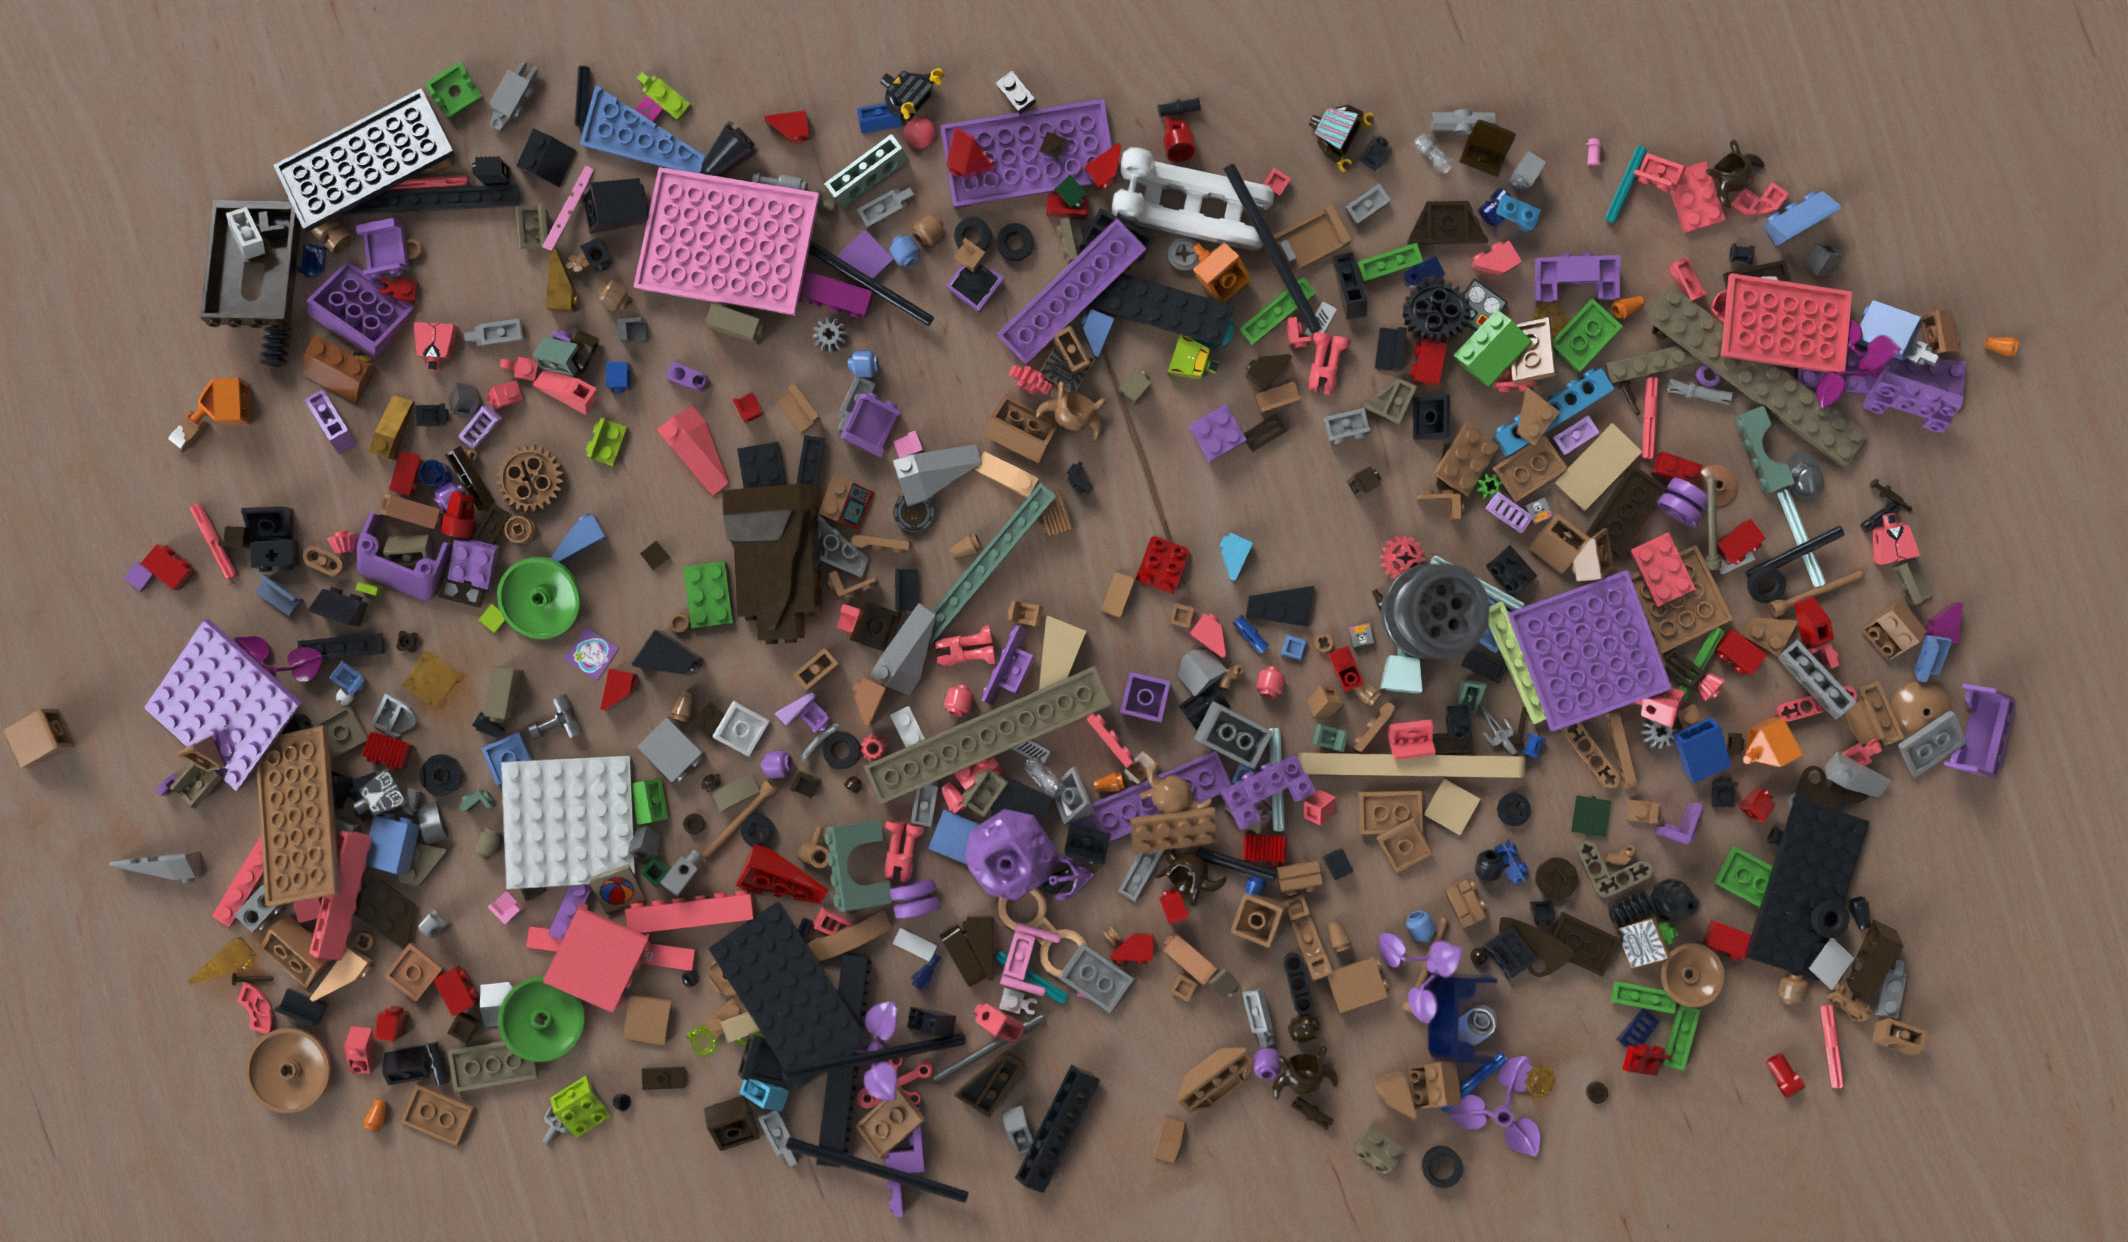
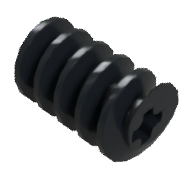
M270 326L265 327L264 331L269 333V335H264L263 339L269 343L262 344V347L267 351L261 352L260 355L266 359L260 360L259 363L281 367V364L287 363L286 360L282 359V356L289 354L283 348L290 347L284 340L291 339V336L285 334V332L292 331V328L288 326H283L281 329H275Z
M1644 890L1639 891V896L1633 893L1631 899L1624 897V903L1621 900H1617L1616 906L1612 903L1608 905L1610 919L1617 930L1619 922L1624 927L1626 926V919L1634 923L1633 916L1642 920V912L1649 917V909L1656 914L1654 903Z

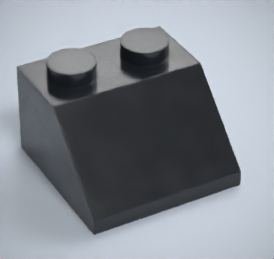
M533 128L516 166L522 172L560 188L576 150L558 139Z
M331 586L330 590H321L309 607L308 612L346 625L360 626L368 603L362 601V596L352 593L350 596L342 594L343 590Z

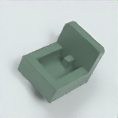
M1317 724L1312 744L1343 752L1348 742V732Z
M483 789L476 791L474 794L469 792L462 798L463 802L458 805L463 812L471 810L481 801L487 809L495 807L493 796L490 792Z

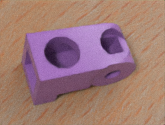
M672 361L666 377L670 382L699 392L704 391L709 378L705 374Z

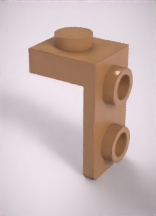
M1431 490L1421 491V495L1416 496V500H1449V520H1459L1461 515H1464V503H1461L1460 494H1455V490H1443L1442 494H1434V491Z
M838 571L829 573L830 579L827 580L831 590H836L838 597H844V599L855 596V591L862 588L863 591L870 590L875 587L874 583L878 582L877 578L873 577L845 589Z

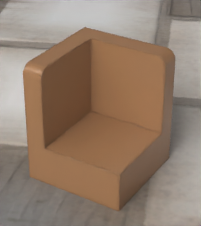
M964 238L963 245L955 254L954 259L974 273L986 257V254L975 244Z
M1322 685L1307 700L1313 716L1330 719L1344 704L1336 687Z

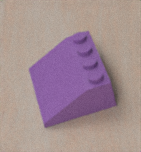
M346 261L307 299V314L373 360L389 346L415 307L408 302L394 300V294L388 296L380 295L379 289L386 290L387 287L371 279V277L363 275V271L349 261Z

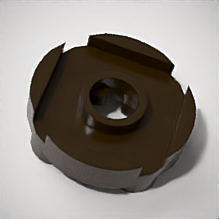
M1552 857L1538 866L1535 872V883L1544 896L1560 900L1572 895L1578 884V874L1575 866L1566 859ZM1556 873H1559V876L1562 877L1558 884H1554V880H1551V876H1555Z

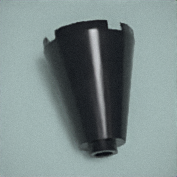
M728 121L703 160L702 166L704 168L702 171L705 175L720 177L759 152L758 148L753 149L754 142L742 129L738 127L735 130L732 127L733 122Z

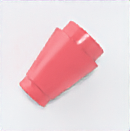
M950 782L940 788L949 810L953 811L954 814H958L968 806L962 805L965 799L962 798V794Z

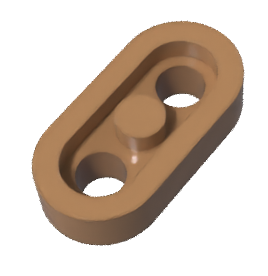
M310 546L303 552L305 564L327 575L338 576L345 568L341 557L320 547ZM315 553L318 554V559L316 561L313 559V555ZM333 562H336L337 568L333 570L331 565Z

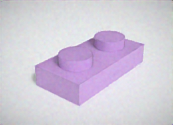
M1588 415L1553 437L1552 440L1564 456L1600 432Z

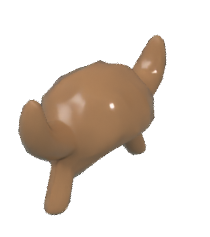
M1059 382L1058 399L1045 400L1039 405L1035 416L1039 418L1046 411H1054L1056 422L1066 430L1078 431L1089 425L1093 428V440L1096 441L1101 434L1102 424L1094 413L1107 400L1101 398L1096 403H1093L1082 394L1065 391V383Z
M1154 763L1148 770L1147 779L1152 788L1140 793V798L1152 797L1155 807L1163 814L1204 809L1211 805L1212 799L1210 798L1204 802L1193 800V790L1190 783L1177 775L1161 779L1157 775L1158 763Z

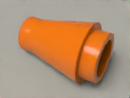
M1640 295L1617 299L1612 304V312L1617 319H1625L1645 306L1644 299Z
M1987 337L1985 349L2008 358L2010 356L2015 357L2019 346V340H2015L2014 337Z
M1116 771L1101 779L1094 780V786L1097 793L1121 792V789H1126V782L1123 773Z
M375 1099L363 1120L365 1122L364 1128L380 1132L381 1127H384L386 1101Z

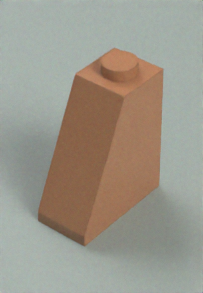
M386 493L384 494L379 511L380 514L432 529L435 528V525H439L442 516L438 508Z
M1177 932L1174 936L1170 934L1163 942L1165 945L1163 950L1201 984L1204 985L1217 970L1215 964Z

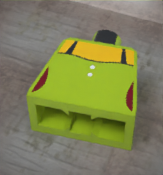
M1180 335L1167 374L1201 379L1203 370L1216 374L1219 362L1208 359L1210 352L1208 347L1189 337Z

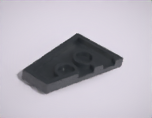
M1314 586L1249 596L1246 617L1308 627Z

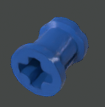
M1528 733L1529 739L1522 753L1540 759L1541 747L1547 739Z

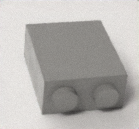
M666 717L637 746L671 782H676L677 780L681 782L689 774L687 770L691 766L696 767L703 760L701 756L705 753L670 717Z

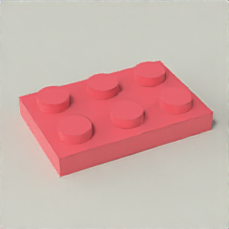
M1706 161L1686 167L1677 190H1670L1684 234L1726 220L1717 198L1712 177L1706 174V170L1709 169Z
M1669 532L1629 550L1656 607L1695 590V586Z
M1093 713L1086 718L1127 768L1133 763L1130 759L1133 755L1125 746L1121 748L1117 744L1120 739L1112 730L1108 732L1104 728L1106 722L1099 714L1096 716Z

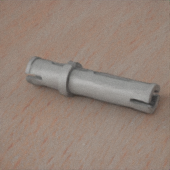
M1670 379L1667 387V392L1685 395V398H1700L1729 405V401L1732 400V392L1695 385L1694 382L1690 381L1686 383Z

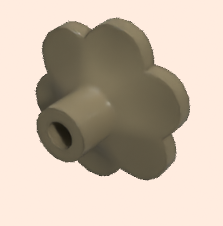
M817 189L815 192L820 194L817 210L826 209L833 211L836 204L829 193Z

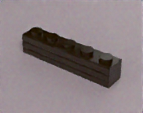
M461 446L445 454L469 495L473 496L474 504L478 511L495 502Z

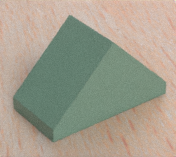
M1466 679L1461 680L1456 706L1468 705L1469 715L1475 716L1486 684Z

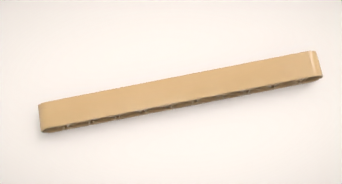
M1298 753V760L1304 773L1525 778L1526 756L1432 755L1394 760L1392 754Z

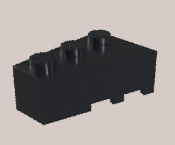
M1100 208L1079 249L1084 250L1118 217ZM1118 218L1146 247V250L1136 258L1137 260H1144L1155 237Z

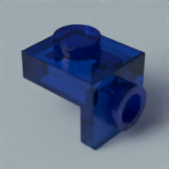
M309 243L304 244L302 265L297 267V272L303 273L304 276L309 278H315L325 271L327 248Z

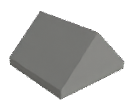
M1072 767L1057 781L1058 788L1055 791H1051L1064 825L1095 813L1076 767Z

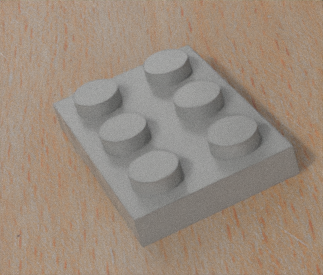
M1949 710L1898 744V747L1910 774L1916 778L1967 744V741L1955 713Z
M1083 942L1058 976L1059 979L1109 1013L1134 980L1131 975Z

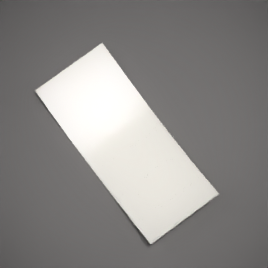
M902 928L899 929L892 943L927 961H930L937 945Z

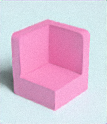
M916 431L907 433L908 436L894 441L899 458L924 452Z
M508 891L504 892L494 903L488 906L504 924L510 923L524 909Z

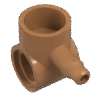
M817 827L811 842L804 840L798 860L812 864L817 868H823L829 864V848L819 845L823 828ZM818 851H823L826 854L825 862H818L815 856Z

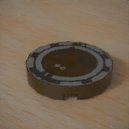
M902 495L894 505L893 514L900 528L906 532L919 533L926 530L932 524L935 509L930 499L907 506L905 497Z

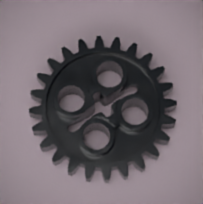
M1433 280L1432 286H1429L1425 282V288L1418 285L1417 292L1411 290L1410 297H1406V303L1403 304L1404 324L1408 325L1409 332L1414 331V337L1421 335V341H1424L1427 337L1430 343L1437 339V342L1440 344L1441 338L1449 342V336L1456 339L1457 332L1463 333V328L1468 327V320L1471 318L1469 298L1465 299V292L1459 293L1460 287L1452 289V283L1444 286V281H1442L1440 285H1437L1436 281Z

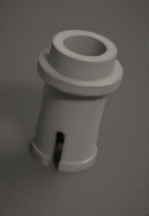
M408 788L406 799L409 804L401 807L403 808V813L414 815L415 811H418L416 807L421 793L420 790Z

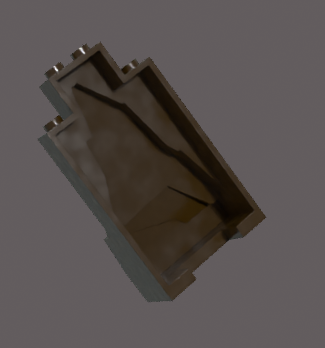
M799 483L722 490L727 541H730L734 548L737 617H745V621L757 620L758 641H765L766 645L778 644V640L784 639L785 643H798L797 639L805 638L804 617L816 616L815 612H823L816 486Z

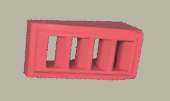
M821 907L813 926L816 930L831 935L838 931L841 923L844 924L842 929L855 923L831 910ZM828 916L825 925H822L825 917ZM833 919H835L836 922L831 930L829 927Z

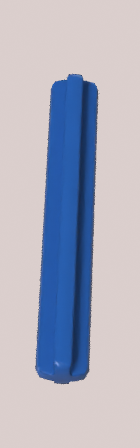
M1501 1052L1496 1054L1459 1085L1461 1100L1508 1061ZM1454 1106L1443 1107L1441 1110L1446 1113Z

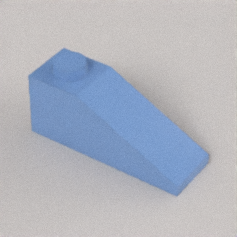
M586 514L578 519L579 522L573 525L550 559L563 563L606 540L608 536L597 516Z

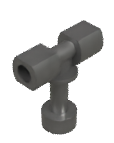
M566 694L553 699L557 709L554 718L538 724L537 721L528 724L529 732L534 740L542 737L543 731L557 725L561 728L565 727L570 738L583 732L578 720H574L570 712L572 706Z

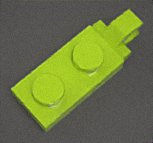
M643 72L637 77L638 81L645 86L642 89L645 94L677 121L690 108L691 104L661 79L655 76L650 79Z

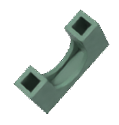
M880 820L826 828L825 842L829 845L830 852L828 854V863L832 866L831 883L835 887L834 904L838 911H850L892 903L889 882L859 885L851 879L847 871L848 856L856 846L883 841Z

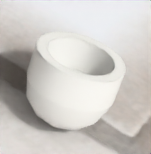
M343 687L340 688L336 695V701H342L340 705L343 706L350 704L355 698L354 694L351 696Z

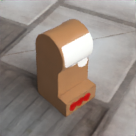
M191 410L184 414L183 417L185 418L168 438V441L182 452L186 451L210 425L204 418H201L197 423L193 421L190 417L195 412Z

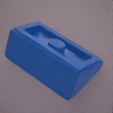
M887 104L857 109L862 134L902 126L901 117L892 115Z

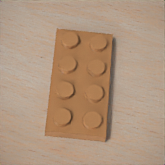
M1214 807L1130 818L1133 854L1216 843Z

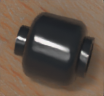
M1486 850L1479 853L1475 864L1476 875L1484 881L1499 879L1504 865L1502 856L1494 850Z

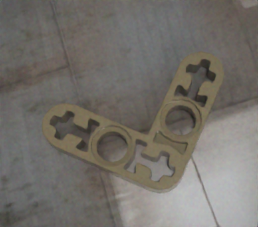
M1582 840L1576 846L1577 855L1594 891L1599 896L1609 897L1648 879L1652 874L1651 864L1643 860L1633 862L1609 874L1596 845L1592 841ZM1584 844L1591 846L1589 850L1591 857L1596 855V859H1591L1587 863L1585 859H1589V857L1581 851L1584 849ZM1595 862L1599 863L1601 867L1598 874L1590 872V866ZM1640 864L1644 867H1647V869L1644 870V875L1641 873H1637L1634 875L1636 877L1635 880L1633 878L1632 873L1629 871V869H1631L1632 872L1638 871L1640 869ZM1621 873H1626L1629 877L1628 882L1624 885L1618 882V876ZM1613 877V882L1617 886V888L1615 889V886L1611 885L1607 887L1606 893L1604 891H1600L1599 888L1602 887L1601 883L1603 882L1604 884H1610L1612 883L1610 878Z

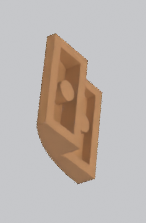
M630 994L623 1038L665 1045L672 1000Z

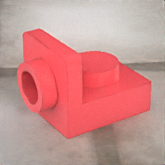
M1297 317L1288 318L1289 346L1294 345L1295 348L1307 347V344H1310L1312 341L1311 337L1299 338V335H1302L1301 322L1297 323Z

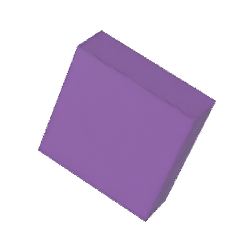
M135 562L124 577V580L139 591H143L155 575L139 562Z

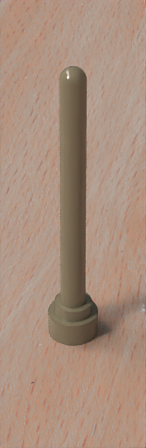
M1710 475L1707 478L1709 553L1705 557V563L1709 570H1717L1722 567V557L1717 553L1716 477Z

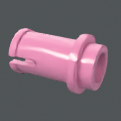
M1598 138L1588 139V143H1586L1588 147L1587 165H1601L1600 150L1603 143Z

